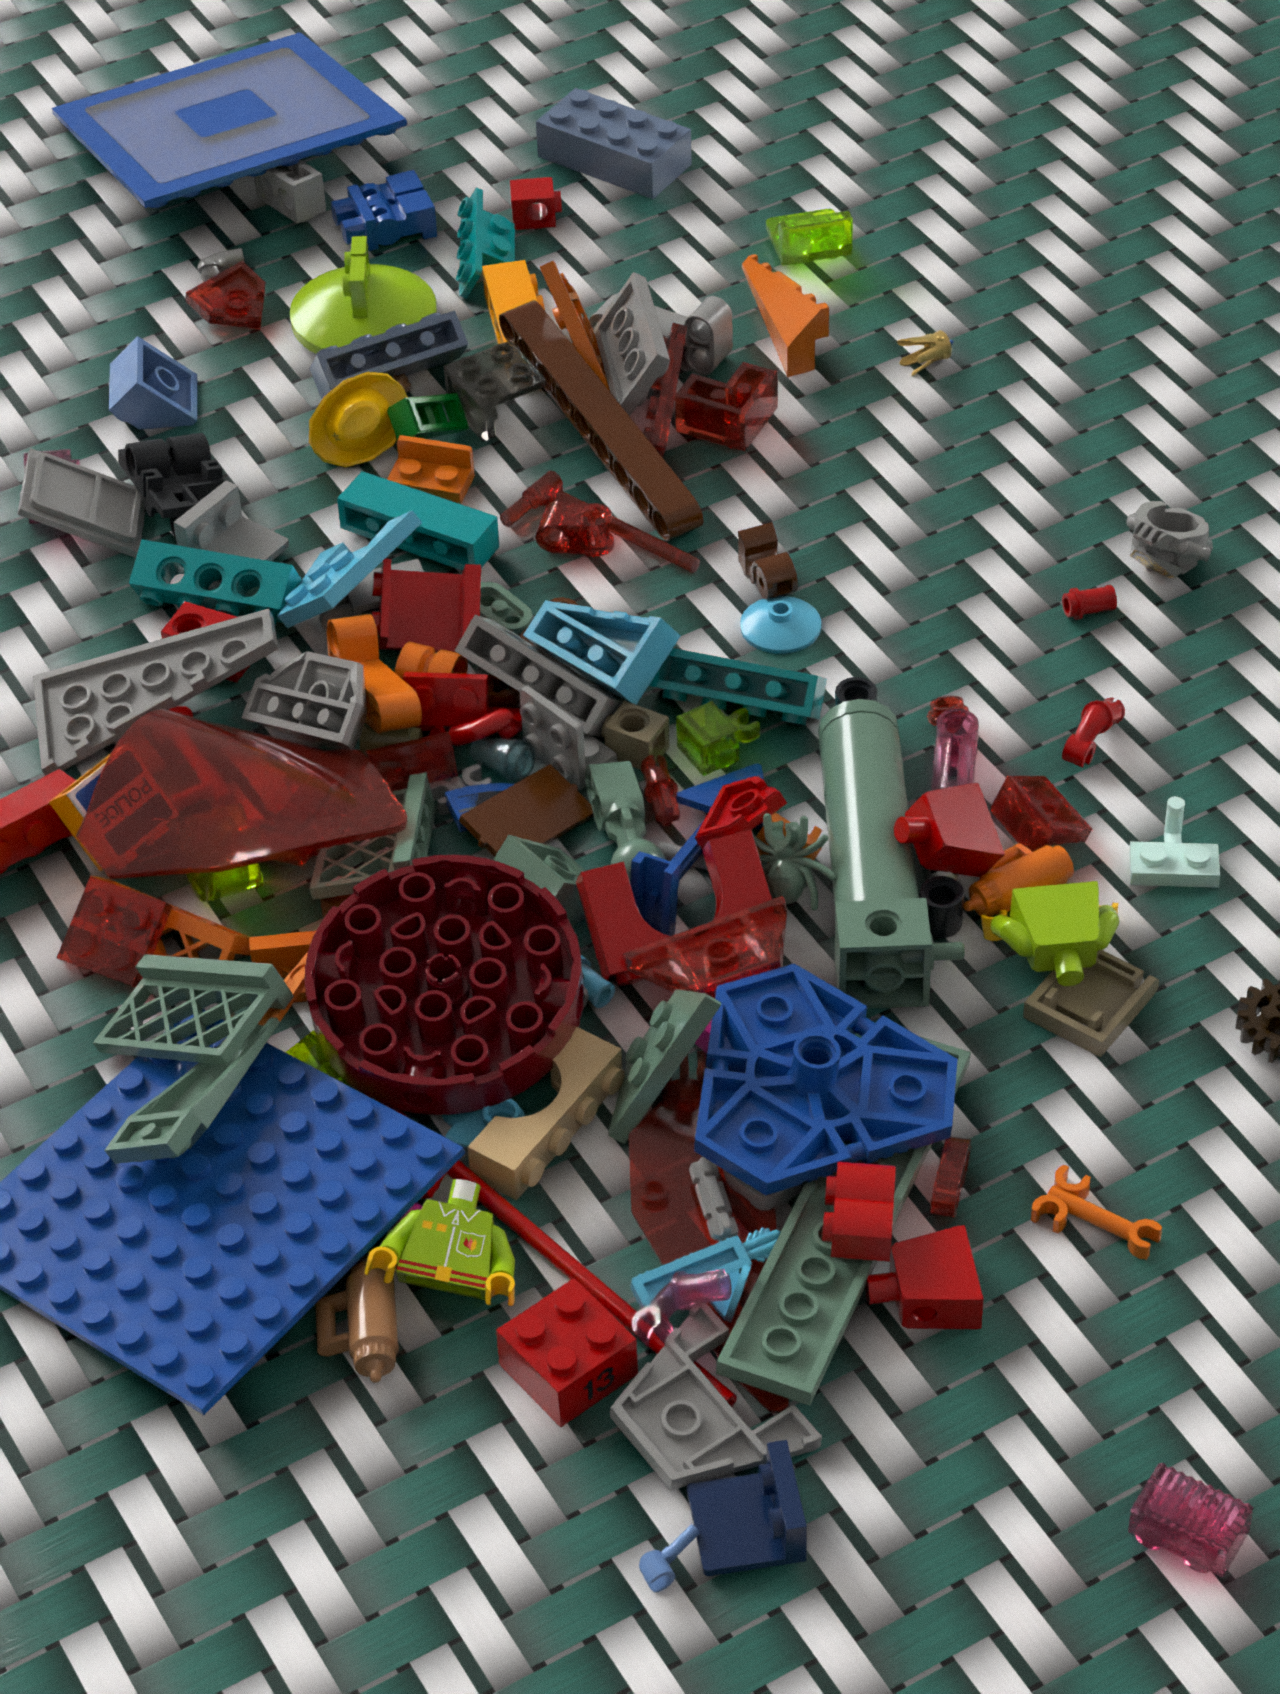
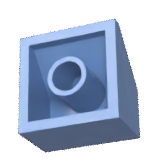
M137 336L110 363L109 411L120 421L128 422L139 430L194 425L197 422V374Z

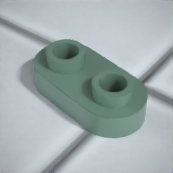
M481 582L480 616L494 620L520 636L533 620L531 609L502 585L495 582Z

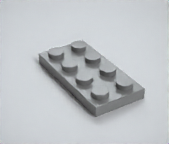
M635 272L631 274L594 327L610 392L629 416H631L637 406L639 407L645 402L649 389L657 378H661L666 373L670 361L646 277Z

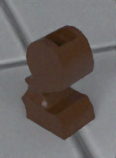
M772 522L738 531V561L744 575L751 577L752 584H757L758 590L765 600L796 592L798 589V579L792 559L787 552L778 554V539Z

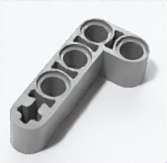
M617 294L612 295L591 316L589 322L593 331ZM715 296L707 297L689 317L654 306L670 358L669 364L697 374L708 375L732 351V311L723 299Z

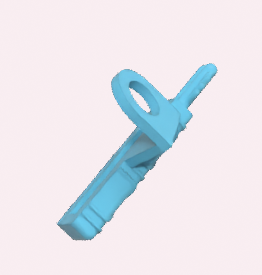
M762 1227L760 1231L755 1230L753 1234L751 1232L748 1233L744 1243L741 1242L738 1235L731 1238L728 1237L726 1240H721L719 1243L689 1253L687 1256L684 1255L680 1259L677 1258L675 1261L653 1270L645 1271L643 1274H638V1276L632 1278L630 1288L643 1312L654 1311L655 1308H661L672 1301L690 1296L694 1292H700L725 1321L731 1323L750 1273L751 1260L754 1259L764 1263L768 1259L781 1232L779 1230L770 1232L769 1228L765 1229Z

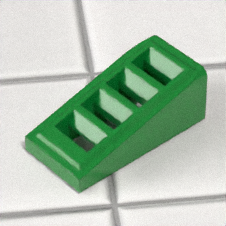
M457 393L405 397L387 410L397 440L400 435L428 439L469 429ZM442 406L445 407V410H446V413H447V416H448L450 422L447 421V418H446V415H445V413H444V410H443V407H442Z

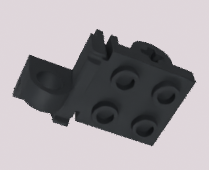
M203 433L169 437L166 439V442L163 439L128 443L125 449L118 450V464L141 495L146 497V512L150 517H154L155 513H159L163 519L170 518V525L175 538L173 522L224 482L222 467L218 465L216 459L211 460L210 447Z

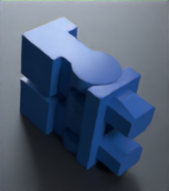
M414 170L387 176L386 183L379 185L367 183L361 187H358V185L348 186V198L331 201L333 220L336 226L341 225V232L346 245L352 243V237L367 236L368 251L379 249L378 244L391 245L398 241L400 237L420 233L423 239L437 237L435 206Z

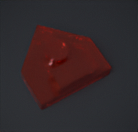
M241 261L187 291L185 302L210 324L261 329L266 282Z

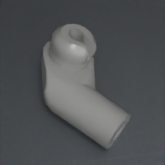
M242 249L217 252L200 260L197 271L201 273L202 281L205 283L216 282L220 278L219 271L245 266Z

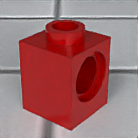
M552 177L510 180L512 219L515 224V230L556 227L555 213L562 212L561 191H554Z

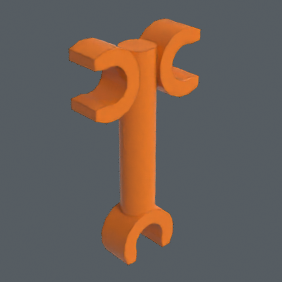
M1065 1164L1056 1170L1054 1185L1050 1188L1048 1194L1036 1198L1032 1203V1222L1036 1223L1040 1216L1045 1213L1054 1214L1053 1232L1059 1233L1066 1227L1067 1214L1070 1213L1128 1241L1127 1247L1129 1252L1139 1259L1147 1260L1151 1247L1150 1243L1140 1238H1149L1157 1243L1161 1240L1163 1227L1158 1222L1142 1219L1133 1223L1084 1200L1089 1195L1091 1177L1085 1175L1078 1184H1069L1066 1182L1069 1166Z

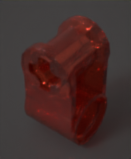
M553 501L544 509L536 532V542L542 549L551 553L586 554L593 557L606 555L614 548V537L609 532V524L612 521L611 510L609 507L598 503L580 504Z

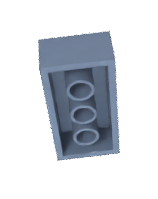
M573 89L536 121L538 157L654 199L692 165L691 129L678 125L673 121L647 114L645 111L619 104L614 100H608L591 94L586 90Z

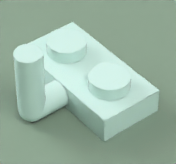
M1174 796L1167 801L1164 842L1130 841V885L1219 888L1220 865L1218 844L1182 843L1181 832L1185 801L1182 798Z

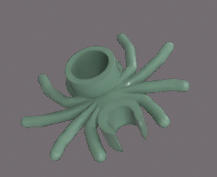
M769 813L764 814V834L769 846L754 834L753 837L756 846L768 853L759 857L761 863L769 862L762 868L765 878L767 877L766 881L771 896L780 903L792 904L799 899L804 888L808 885L811 910L816 911L818 909V890L810 867L822 872L832 881L837 879V875L828 867L804 856L821 848L828 841V836L824 834L813 844L801 849L807 842L808 818L806 816L800 818V825L798 822L786 823L785 837L783 834V821L772 822L771 815Z

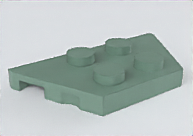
M676 989L668 1002L663 1000L658 1004L650 1020L651 1027L643 1038L638 1036L634 1039L626 1053L625 1060L627 1063L624 1071V1080L619 1090L608 1136L623 1144L626 1143L720 1008V1001L705 993Z

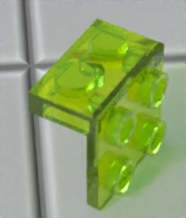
M821 209L771 217L766 220V230L782 266L799 265L809 261L835 259L840 256L852 255L853 218L849 210L835 212L833 209Z

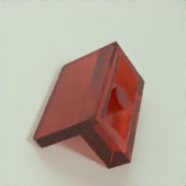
M448 732L365 751L369 774H366V779L375 795L406 789L410 775L427 773L429 783L458 776L451 736Z

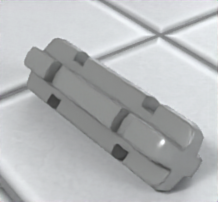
M702 1157L698 1162L690 1165L689 1173L693 1184H696L695 1191L705 1220L708 1219L707 1228L710 1237L719 1243V1241H724L728 1237L731 1238L738 1235V1227L735 1218L731 1217L732 1209L723 1182L719 1181L720 1173L717 1165Z

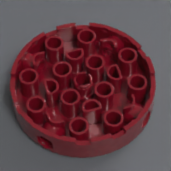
M434 855L412 859V865L389 873L385 868L353 887L354 893L343 901L339 907L333 906L321 921L310 944L305 965L306 997L317 1041L324 1056L343 1080L355 1090L383 1105L418 1114L449 1115L481 1110L483 1107H491L527 1090L554 1067L553 1059L562 1051L572 1037L576 1027L579 1026L584 1004V980L577 934H575L567 918L566 910L557 898L546 887L541 889L533 882L527 880L524 877V872L507 864L469 855Z

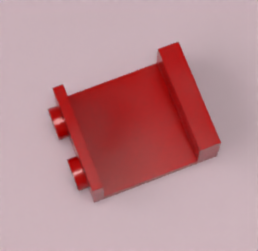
M384 559L381 572H373L372 596L379 597V611H372L371 613L377 628L378 648L401 651L404 645L410 641L431 646L434 648L435 653L441 649L455 652L474 615L480 616L481 565L465 564L462 574L391 570L392 559Z

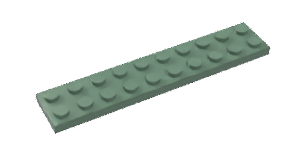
M923 1038L958 1059L955 1085L956 1094L969 1066L971 1052ZM849 1140L843 1142L844 1145L851 1144ZM932 1144L916 1149L909 1148L907 1152L894 1153L891 1157L878 1158V1161L868 1163L896 1166L892 1229ZM833 1172V1175L830 1176H837V1172ZM821 1176L817 1180L805 1182L716 1363V1374L809 1406L866 1287L867 1277L872 1274L877 1263L875 1260L831 1257L832 1242L822 1241L824 1212H834V1206L825 1205L827 1177Z

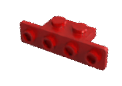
M405 672L403 675V680L418 695L422 713L419 727L422 728V731H431L436 726H457L500 709L499 707H488L487 674ZM504 708L514 714V718L520 724L517 733L521 732L522 717L520 715V708Z

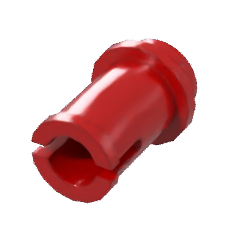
M1112 585L1081 591L1078 588H1071L1069 593L1063 594L1062 606L1068 618L1074 617L1075 620H1080L1085 614L1115 610L1117 607V596Z

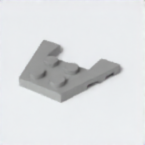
M703 1299L698 1300L692 1306L686 1320L679 1328L675 1327L666 1338L664 1347L651 1363L647 1362L614 1402L610 1410V1418L670 1490L754 1468L761 1464H767L768 1442L787 1440L791 1457L815 1451L821 1447L822 1436L794 1404L761 1426L751 1430L693 1363L727 1341L729 1335L727 1326Z

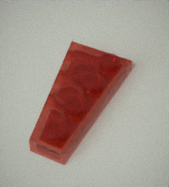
M672 323L668 337L663 336L670 358L669 366L666 373L661 378H657L651 386L654 389V395L650 396L645 416L646 419H650L649 427L645 426L643 434L662 458L667 447L687 326Z

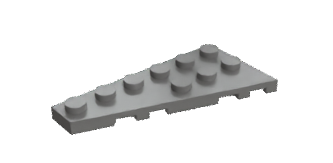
M269 608L34 675L33 685L41 770L46 776L58 769L64 771L156 719L170 708L179 706L278 650L274 618Z

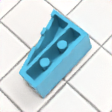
M545 600L523 634L525 638L542 651L610 692L636 705L681 636L660 617H639L628 615L626 612H606L594 610L587 606Z

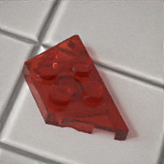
M783 896L774 898L623 953L625 967L629 972L672 993L679 989L705 993L715 999L718 985L783 967L787 920L785 898Z

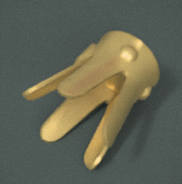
M942 330L921 337L900 339L897 341V344L900 346L924 345V348L903 357L899 364L908 366L917 362L919 364L926 362L911 373L914 376L933 362L950 358L952 352L951 344L954 341L949 340L947 334Z

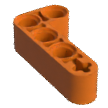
M363 614L330 619L327 622L328 656L364 665L367 716L364 722L377 733L419 727L422 713L418 695L411 686L379 659L378 634L372 615Z

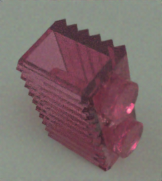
M1158 1463L1131 1508L1128 1532L1134 1534L1143 1546L1151 1550L1163 1548L1181 1557L1184 1563L1196 1572L1208 1573L1210 1571L1224 1577L1231 1562L1234 1561L1236 1554L1248 1536L1253 1507L1250 1503H1243L1240 1498L1234 1499L1231 1494H1224L1221 1489L1215 1490L1211 1485H1205L1202 1480L1196 1481L1192 1476H1186L1183 1471L1177 1472L1173 1467L1168 1468L1164 1463Z

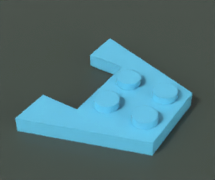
M411 510L388 521L371 542L361 549L351 552L342 542L321 552L298 587L285 598L287 603L278 614V618L289 628L333 609L422 523L421 520Z

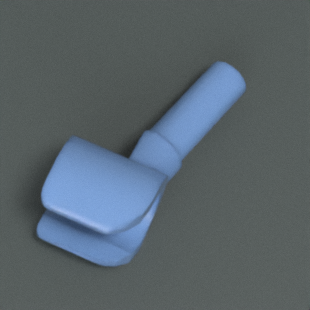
M693 1524L661 1552L659 1550H652L641 1557L639 1569L653 1592H660L666 1589L674 1581L675 1573L669 1564L700 1534Z

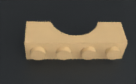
M576 1027L568 1043L553 1059L554 1067L550 1070L551 1086L558 1093L556 1098L546 1108L529 1116L517 1118L495 1116L468 1146L470 1170L493 1189L517 1201L529 1186L533 1187L539 1182L545 1167L552 1159L566 1151L572 1136L582 1125H588L593 1120L599 1105L609 1094L614 1095L619 1090L625 1075L624 1070H622L621 1048Z

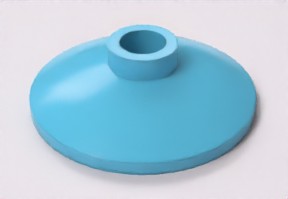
M778 596L767 600L761 599L751 604L742 614L740 630L744 639L756 649L773 654H788L803 650L816 641L821 632V618L817 610L809 603L794 597Z

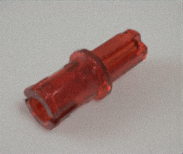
M650 755L640 765L646 783L644 795L647 801L652 804L655 819L661 821L663 826H671L672 821L679 820L681 816L676 799L678 786L670 777L667 760L663 756L658 755L659 767H657L654 755Z

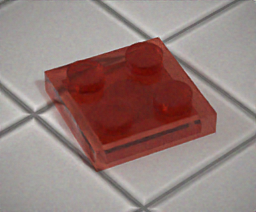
M90 876L57 959L136 988L143 977L135 966L145 954H154L172 906L166 902Z

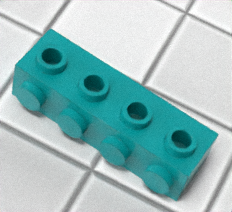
M363 471L337 498L340 528L373 539L388 521L412 510L422 523L396 548L460 570H464L465 564L481 565L482 568L500 547L497 516Z
M673 648L649 686L663 689L662 697L686 702L687 694L703 697L701 705L726 710L727 702L743 705L741 713L766 718L767 710L783 713L781 721L806 725L807 717L818 720L820 718L827 678Z

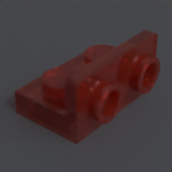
M1007 776L990 808L993 815L1013 838L1032 852L1046 845L1052 846L1053 843L1086 842L1092 831L1091 826L1046 776Z

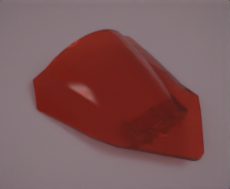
M159 709L139 718L124 733L113 749L94 788L87 813L76 837L110 879L223 872L269 860L302 867L313 855L317 856L322 848L401 832L407 826L408 816L381 774L361 750H322L252 731L200 720L174 711Z

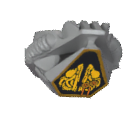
M1162 501L1145 502L1140 505L1135 513L1129 515L1126 520L1127 526L1133 530L1130 556L1145 567L1168 578H1174L1180 573L1185 574L1198 564L1197 561L1204 560L1207 562L1213 549L1212 540L1208 537L1209 525L1203 517L1186 509H1166V503Z

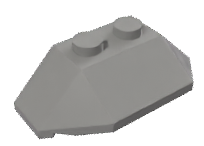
M306 651L282 664L270 675L264 674L255 679L241 718L304 741L353 753L356 743L362 734V727L367 716L364 665L350 660Z

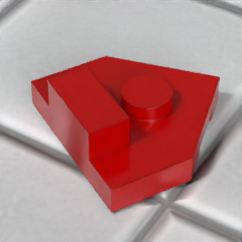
M759 776L723 785L700 826L695 839L701 849H703L711 839L752 830L763 822L764 814H774L785 806L787 802L779 790L767 786L766 782Z

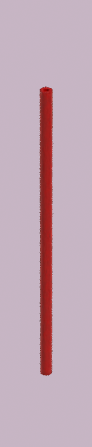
M389 1107V1108H391V1109L397 1111L398 1113H400V1114H402V1115L408 1117V1116H407L406 1114H404L401 1110H398V1109ZM460 1160L447 1171L446 1174L453 1180L462 1179L479 1184L481 1188L478 1201L566 1277L570 1280L575 1278L622 1325L656 1354L660 1352L665 1345L667 1336ZM694 1361L693 1363L728 1404L733 1407L737 1401V1396L698 1362Z

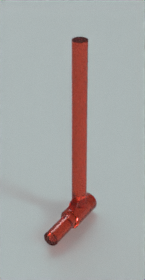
M552 470L546 472L523 491L522 497L500 514L502 524L506 527H511L531 509H537L539 506L553 503L691 573H695L700 565V559L564 492L561 477Z

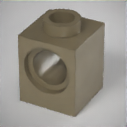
M624 701L614 714L609 715L605 719L601 735L605 740V745L617 753L618 762L630 761L632 767L650 773L670 747L669 717Z

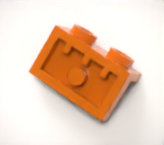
M400 435L397 440L398 459L387 480L461 504L475 477L472 447Z

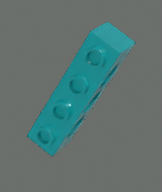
M142 539L129 585L142 602L152 606H162L164 602L176 604L180 608L184 602H189L237 617L238 615L244 616L269 608L276 625V622L283 623L278 618V614L287 603L285 598L298 587L302 579L291 564ZM184 574L178 583L170 584L176 575ZM222 580L218 588L208 591L210 584L214 581ZM260 587L255 595L245 597L249 589Z

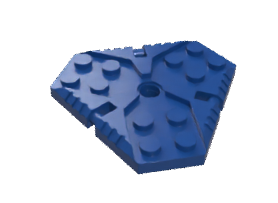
M790 964L717 986L715 999L721 1002V1006L713 1016L706 1060L708 1068H705L694 1152L766 1196L801 1185L804 1181L811 1182L817 1180L820 1176L827 1177L833 1175V1172H837L838 1162L854 1163L861 1160L862 1163L868 1164L878 1161V1158L891 1157L894 1153L907 1152L909 1148L916 1149L950 1138L953 1124L957 1058L883 1015L876 1023L866 1018L867 1006L796 964ZM857 1033V1034L861 1035L862 1037L859 1038V1037L855 1036V1034ZM847 1140H849V1141L851 1142V1144H848V1145H844V1143H843L844 1141H847Z

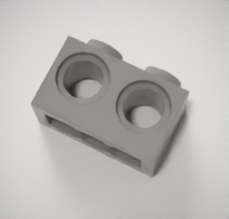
M300 159L295 165H280L268 169L263 175L254 177L257 198L297 224L307 222L314 216L326 211L322 173Z

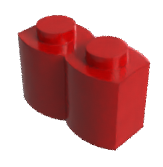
M838 1162L837 1176H827L825 1205H833L834 1212H824L822 1241L832 1242L831 1257L890 1262L896 1166Z

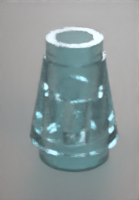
M486 737L473 742L470 754L474 761L479 762L510 781L524 779L533 770L535 752L524 740Z

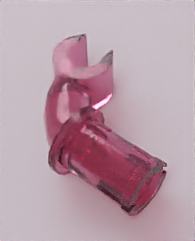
M725 1269L698 1274H687L685 1271L675 1272L672 1280L656 1294L649 1306L641 1308L633 1316L631 1322L633 1331L647 1347H649L652 1332L665 1344L666 1338L673 1331V1325L669 1318L676 1310H689L692 1305L704 1302L729 1300L732 1293V1285L728 1272L725 1273Z

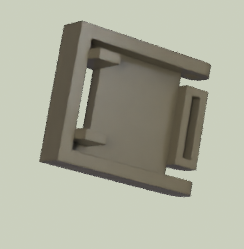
M1099 950L1097 952L1096 964L1092 967L1082 968L1084 979L1077 985H1060L1057 982L1056 972L1053 970L1024 1002L1023 1018L1102 1057L1155 995L1159 986V979L1149 975L1141 984L1144 974L1143 970L1103 950Z

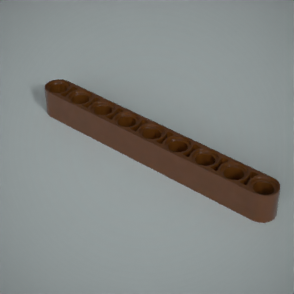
M532 300L499 315V324L507 342L664 541H670L701 527L704 523L703 514L694 496L536 300Z

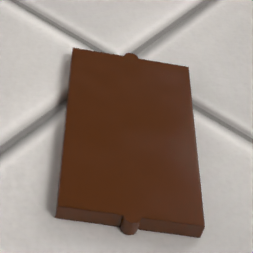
M549 764L460 816L459 822L479 841V847L486 848L495 857L508 835L547 845L594 816L591 804L577 791V785L570 784Z

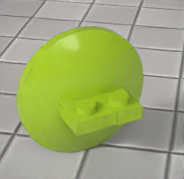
M367 236L352 237L351 252L344 253L345 267L319 275L304 285L295 295L290 307V322L296 339L309 351L317 354L320 350L336 345L339 348L351 344L353 340L364 335L371 334L376 336L385 333L386 330L398 324L406 323V325L420 322L423 317L437 313V303L433 290L419 276L394 266L370 264Z

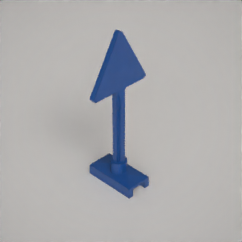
M756 763L677 792L676 802L708 813L723 785L754 776H759L764 780L762 765ZM763 822L755 828L761 830ZM702 823L671 861L641 851L631 861L630 885L637 908L643 919L652 928L665 935L673 937L675 935L679 881L703 853L695 839Z

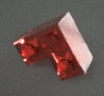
M742 362L727 383L692 373L675 395L676 431L745 452L778 408V371Z

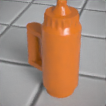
M1021 843L1005 849V855L986 874L979 877V881L971 884L968 890L970 899L963 904V908L965 911L975 910L980 916L985 914L988 917L995 914L999 915L1001 910L1009 912L1013 889L1066 884L1067 880L1074 874L1073 862L1068 852L1060 845L1054 847L1046 845L1032 852Z

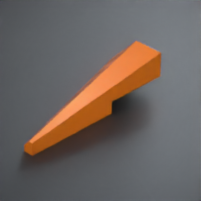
M756 254L748 256L742 263V269L786 376L791 377L815 370V340L829 336V306L826 303L817 304L816 297L812 293L802 294L801 286L782 272H771V265L767 262L760 264Z

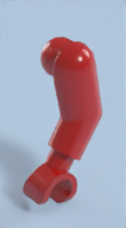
M500 708L473 721L453 726L448 732L443 726L434 727L430 731L427 747L434 757L438 759L452 745L457 747L466 745L498 732L501 738L509 739L517 734L520 724L510 710Z

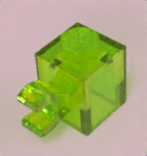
M710 701L676 716L677 747L704 777L739 761V742L747 743L758 739L760 736V723L755 721L746 725L748 724V710L746 708L738 709L726 717L714 702Z

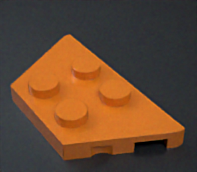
M554 260L540 266V270L557 305L556 308L552 309L559 328L561 330H568L573 341L571 344L610 391L596 336L577 292L570 285L565 275L559 273Z

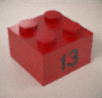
M575 1278L496 1329L499 1365L560 1428L638 1374L636 1338Z

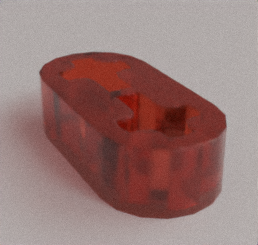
M950 1136V1138L945 1140L933 1187L931 1214L955 1218L970 1160V1139Z

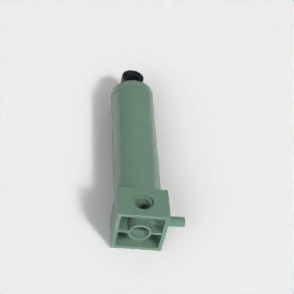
M861 677L847 678L836 686L835 707L829 709L821 718L818 728L831 870L837 875V879L832 881L835 904L834 964L837 989L865 1004L867 1009L929 1006L931 970L934 969V961L962 960L965 957L964 944L962 942L933 943L927 899L919 898L913 843H899L894 835L896 820L899 817H904L905 812L908 810L899 726L896 715L887 706L877 702V688L874 683Z

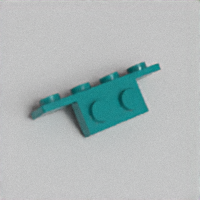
M477 187L470 198L465 197L462 200L457 214L461 218V224L457 232V237L460 238V246L457 252L460 267L456 275V281L459 282V296L465 299L481 277L482 266L515 261V224L502 215H494L483 210V190Z

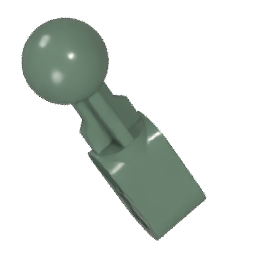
M630 761L586 765V793L588 801L592 806L597 828L599 831L606 830L608 838L617 842L618 848L612 856L611 864L624 861L630 881L631 861L639 851L665 859L664 854L657 845L643 839L646 834L644 801Z

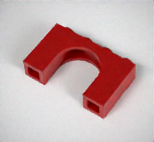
M752 830L711 839L702 849L715 893L716 910L711 925L692 936L673 937L665 935L652 928L643 919L634 899L624 861L580 872L576 880V886L601 974L606 981L612 982L617 980L618 986H626L643 980V973L659 969L661 975H669L686 969V962L702 958L703 964H712L729 958V951L744 948L746 954L771 947L770 941L776 938L781 929Z

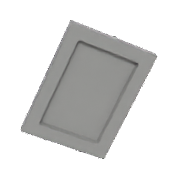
M30 448L26 466L24 467L25 473L17 514L136 558L144 527L146 497H143L138 489L131 484Z

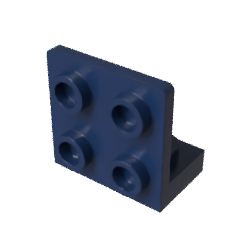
M787 1440L767 1443V1464L759 1465V1473L691 1483L687 1486V1497L693 1525L700 1532L696 1537L705 1576L806 1561L807 1525Z

